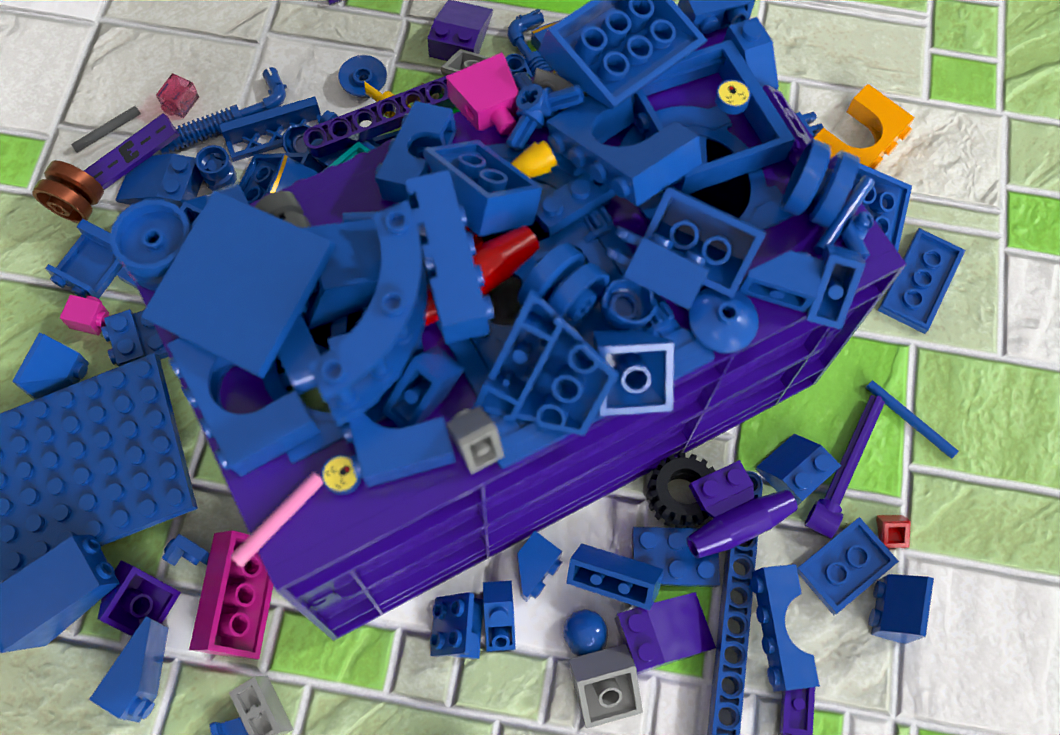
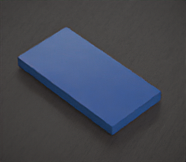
M918 228L903 257L907 265L888 288L877 311L926 334L966 250Z

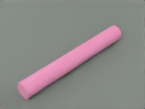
M313 472L230 557L242 567L323 484V480Z

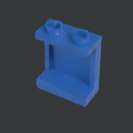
M82 219L76 226L82 235L56 268L48 264L45 269L51 275L50 280L59 287L64 288L68 286L79 297L93 296L99 299L123 265L113 253L110 244L111 233Z

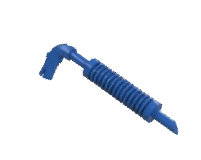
M540 9L525 15H519V17L517 16L509 25L507 34L511 44L517 47L524 56L533 76H535L537 68L548 72L552 70L538 51L532 52L522 35L528 29L544 23V16Z
M270 67L272 75L269 74L267 69L262 73L270 89L268 90L270 96L263 98L262 102L240 110L237 104L230 106L229 110L225 108L224 112L223 110H220L221 113L216 111V115L211 113L210 117L209 115H206L207 118L201 117L202 120L197 118V122L192 120L191 124L190 122H187L188 125L182 124L183 127L178 125L176 130L180 136L160 149L161 153L169 154L170 150L175 152V148L180 150L179 147L183 149L184 145L188 147L189 143L194 145V141L196 143H199L198 140L202 142V138L207 140L208 136L213 138V134L217 136V133L221 135L219 124L280 107L285 100V89L287 86L286 84L283 85L277 69Z

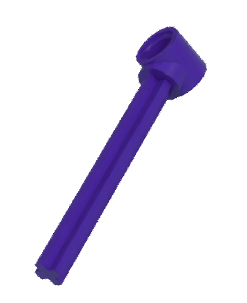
M870 395L840 461L841 467L836 470L824 499H819L815 502L804 524L806 527L829 539H832L842 522L841 501L885 404L882 397L878 395L876 397Z

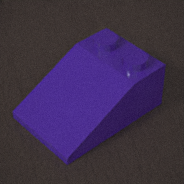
M448 0L434 19L427 38L429 57L448 61L460 49L479 54L493 9Z
M696 592L654 602L650 611L637 607L621 612L614 619L622 643L626 644L636 666L637 675L716 649Z

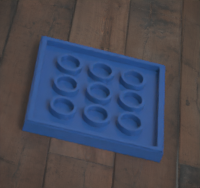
M214 190L141 317L264 378L337 246L332 241Z

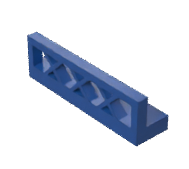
M314 96L219 124L232 162L254 156V154H261L283 147V135L281 133L284 129L291 125L307 124V122L318 120L320 124L321 113ZM268 135L272 137L268 143L261 144L257 142L260 136ZM240 142L248 144L245 150L234 151L233 144Z

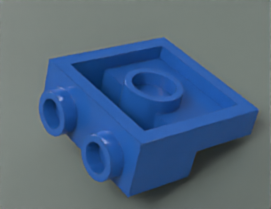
M129 309L104 318L106 326L101 327L105 340L107 342L111 341L112 349L108 350V355L113 365L122 366L152 353L157 354L160 360L169 357L154 324L141 317L145 310L133 313Z

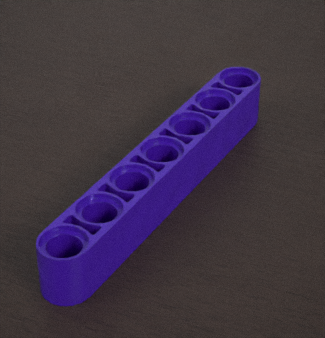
M446 76L308 128L303 135L308 152L313 157H324L351 147L357 142L361 143L401 127L404 115L411 110L407 106L415 101L445 108L455 107L448 97ZM436 93L443 95L441 99L437 100L431 96ZM389 111L396 113L391 118H386L383 116L386 112ZM365 120L372 122L368 127L359 126ZM339 130H347L344 136L339 137L335 135ZM315 139L323 140L320 145H311Z

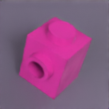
M70 295L60 319L69 329L100 336L101 327L106 326L104 318L109 316V312L103 306L102 301L96 297L86 296V298Z

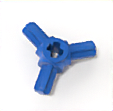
M518 73L514 74L513 78L519 91L516 98V105L518 107L516 115L519 120L508 137L506 144L517 152L522 151L534 129L546 128V121L559 114V110L584 102L585 97L582 87L574 85L553 91L550 87L543 88L538 84H534L526 73L521 75Z

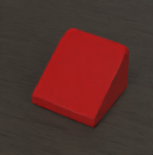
M877 515L878 536L887 548H909L911 521L904 515Z

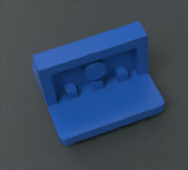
M470 592L436 597L432 611L433 629L430 637V655L432 657L452 656L479 659L483 599L474 598V593Z

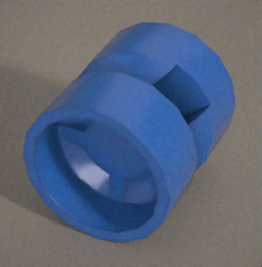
M210 145L202 148L197 153L195 158L196 166L209 189L218 191L235 184L237 174L224 148Z

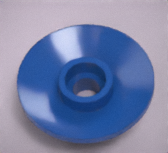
M358 55L343 63L338 77L341 87L347 93L358 97H366L368 95L365 94V82L380 91L386 83L387 71L379 59L369 55Z
M710 287L706 288L696 296L692 306L689 308L688 321L693 335L703 346L719 353L740 351L751 343L757 333V311L750 299L739 290L731 298ZM722 310L729 312L732 318L724 317Z

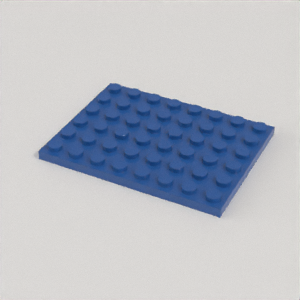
M155 353L0 413V584L72 535H93L100 543V546L198 509L160 357Z

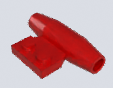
M468 226L464 227L465 232H472ZM521 226L483 243L482 236L472 232L476 256L472 257L474 266H481L485 283L484 287H480L482 296L510 278L539 249L538 240L528 227ZM429 284L427 285L428 310L425 327L439 321Z

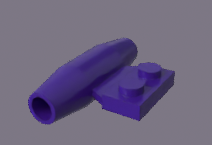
M740 460L691 482L689 488L702 511L713 519L686 538L689 550L698 559L730 550L771 530L797 511L798 505L795 497L790 491L783 490L754 498V484Z

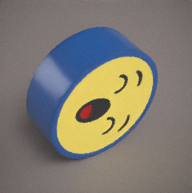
M738 80L724 81L717 89L715 103L725 113L739 114L748 106L751 97L750 89L746 84Z
M338 455L332 457L325 463L322 469L323 483L335 494H349L360 484L361 477L356 478L351 457Z

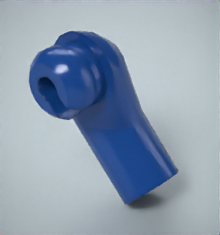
M860 212L857 216H852L842 231V240L846 248L860 252L864 260L870 254L863 239L868 229L874 224L873 217L868 212Z

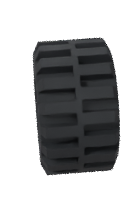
M679 453L677 458L674 455L668 456L666 461L662 460L657 468L654 469L648 482L646 498L650 500L649 509L650 511L655 510V518L658 521L663 518L665 520L664 525L668 527L674 524L675 528H682L683 526L693 528L696 524L698 526L709 517L707 513L701 510L697 502L693 504L679 503L672 498L668 490V483L672 480L683 479L691 483L716 471L713 466L709 469L706 467L708 461L702 459L701 462L696 460L697 455L691 454L689 458H686L685 453Z

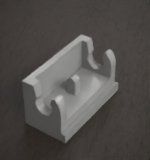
M254 676L229 692L248 735H285L294 730L268 676Z

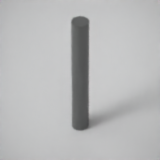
M133 106L71 145L78 153L141 113L136 106Z

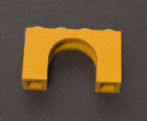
M867 84L853 98L847 113L871 131L875 144L867 148H855L845 144L825 128L814 139L830 145V160L836 153L843 150L859 157V163L876 170L883 161L882 156L884 154L889 156L897 147L898 143L896 142L899 139L903 141L912 131L910 125L915 117Z

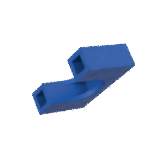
M588 95L583 103L568 107L546 121L549 131L548 143L555 153L562 154L575 167L582 168L591 174L597 182L604 183L614 190L620 198H625L636 206H639L702 164L699 135L676 121L638 144L625 147L604 145L603 143L635 122L631 97L612 110Z
M350 333L328 339L330 350L336 347ZM421 339L413 358L424 353ZM363 412L342 425L347 443L354 441L357 454L350 457L356 478L363 477L368 487L455 463L454 453L443 417L405 428L390 429L375 424Z
M181 337L167 344L173 355L168 360L169 364L178 378L184 377L188 385L184 389V393L194 408H200L204 416L199 419L200 425L210 439L215 438L219 449L215 450V454L225 470L231 468L242 477L321 432L306 403L295 390L253 413L233 414L225 411L220 401V387L226 373L235 364Z

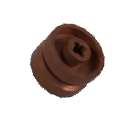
M52 161L44 172L46 179L39 180L32 191L34 198L45 208L64 219L75 223H80L82 219L87 221L93 212L91 205L98 204L104 194L103 187L92 176L76 166L63 161Z

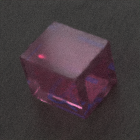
M173 73L156 94L161 104L160 107L165 113L171 116L177 115L183 119L199 98L193 82Z

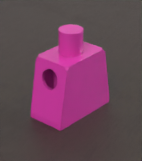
M503 53L446 76L449 99L477 130L482 131L495 125L501 135H507L513 131L517 124L513 117L516 116L518 110L516 98L519 91Z

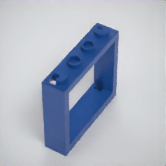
M732 40L692 52L631 96L636 127L648 139L664 129V126L648 101L647 95L717 72L723 81L738 80L746 84L750 89L751 97L743 113L762 144L700 165L670 184L675 189L686 194L786 160L795 140Z

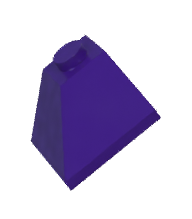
M121 560L114 570V574L120 584L101 599L97 619L133 636L146 616L162 624L181 592Z

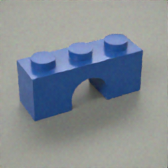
M415 101L409 113L404 115L397 137L391 140L388 154L383 164H379L375 172V182L378 184L383 200L396 203L408 200L409 203L405 179L430 174L427 161L419 158L423 156L424 148L449 145L456 135L457 130L452 109Z

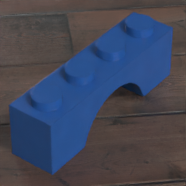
M796 564L763 567L752 571L751 587L757 598L758 607L756 615L762 626V648L764 653L767 654L769 665L767 676L769 683L773 687V692L819 687L814 655L802 651L792 642L785 625L788 606L796 597L802 594Z

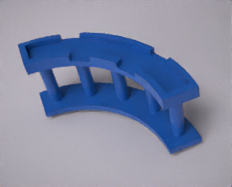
M408 200L372 215L380 239L381 271L374 297L366 313L351 333L336 347L321 357L307 363L322 398L327 402L338 427L372 407L381 399L380 396L391 384L399 380L415 354L425 327L428 310L427 276L421 254L419 232Z

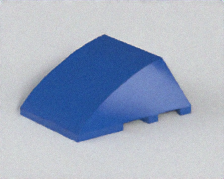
M531 290L471 410L480 406L484 412L504 415L505 420L514 421L515 418L537 422L540 427L585 435L619 374L539 295Z

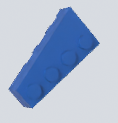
M449 170L405 179L409 204L419 232L421 254L445 344L489 334L488 319L494 318L490 297H483L480 287L485 286L483 273L480 265L474 266L472 257L476 256L474 242L471 234L466 235L464 228L467 227L463 205L458 206Z

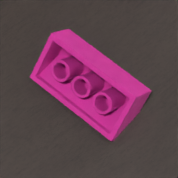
M234 530L214 533L189 650L220 656L256 660L260 658L273 584L258 551L242 567L230 557L251 535Z

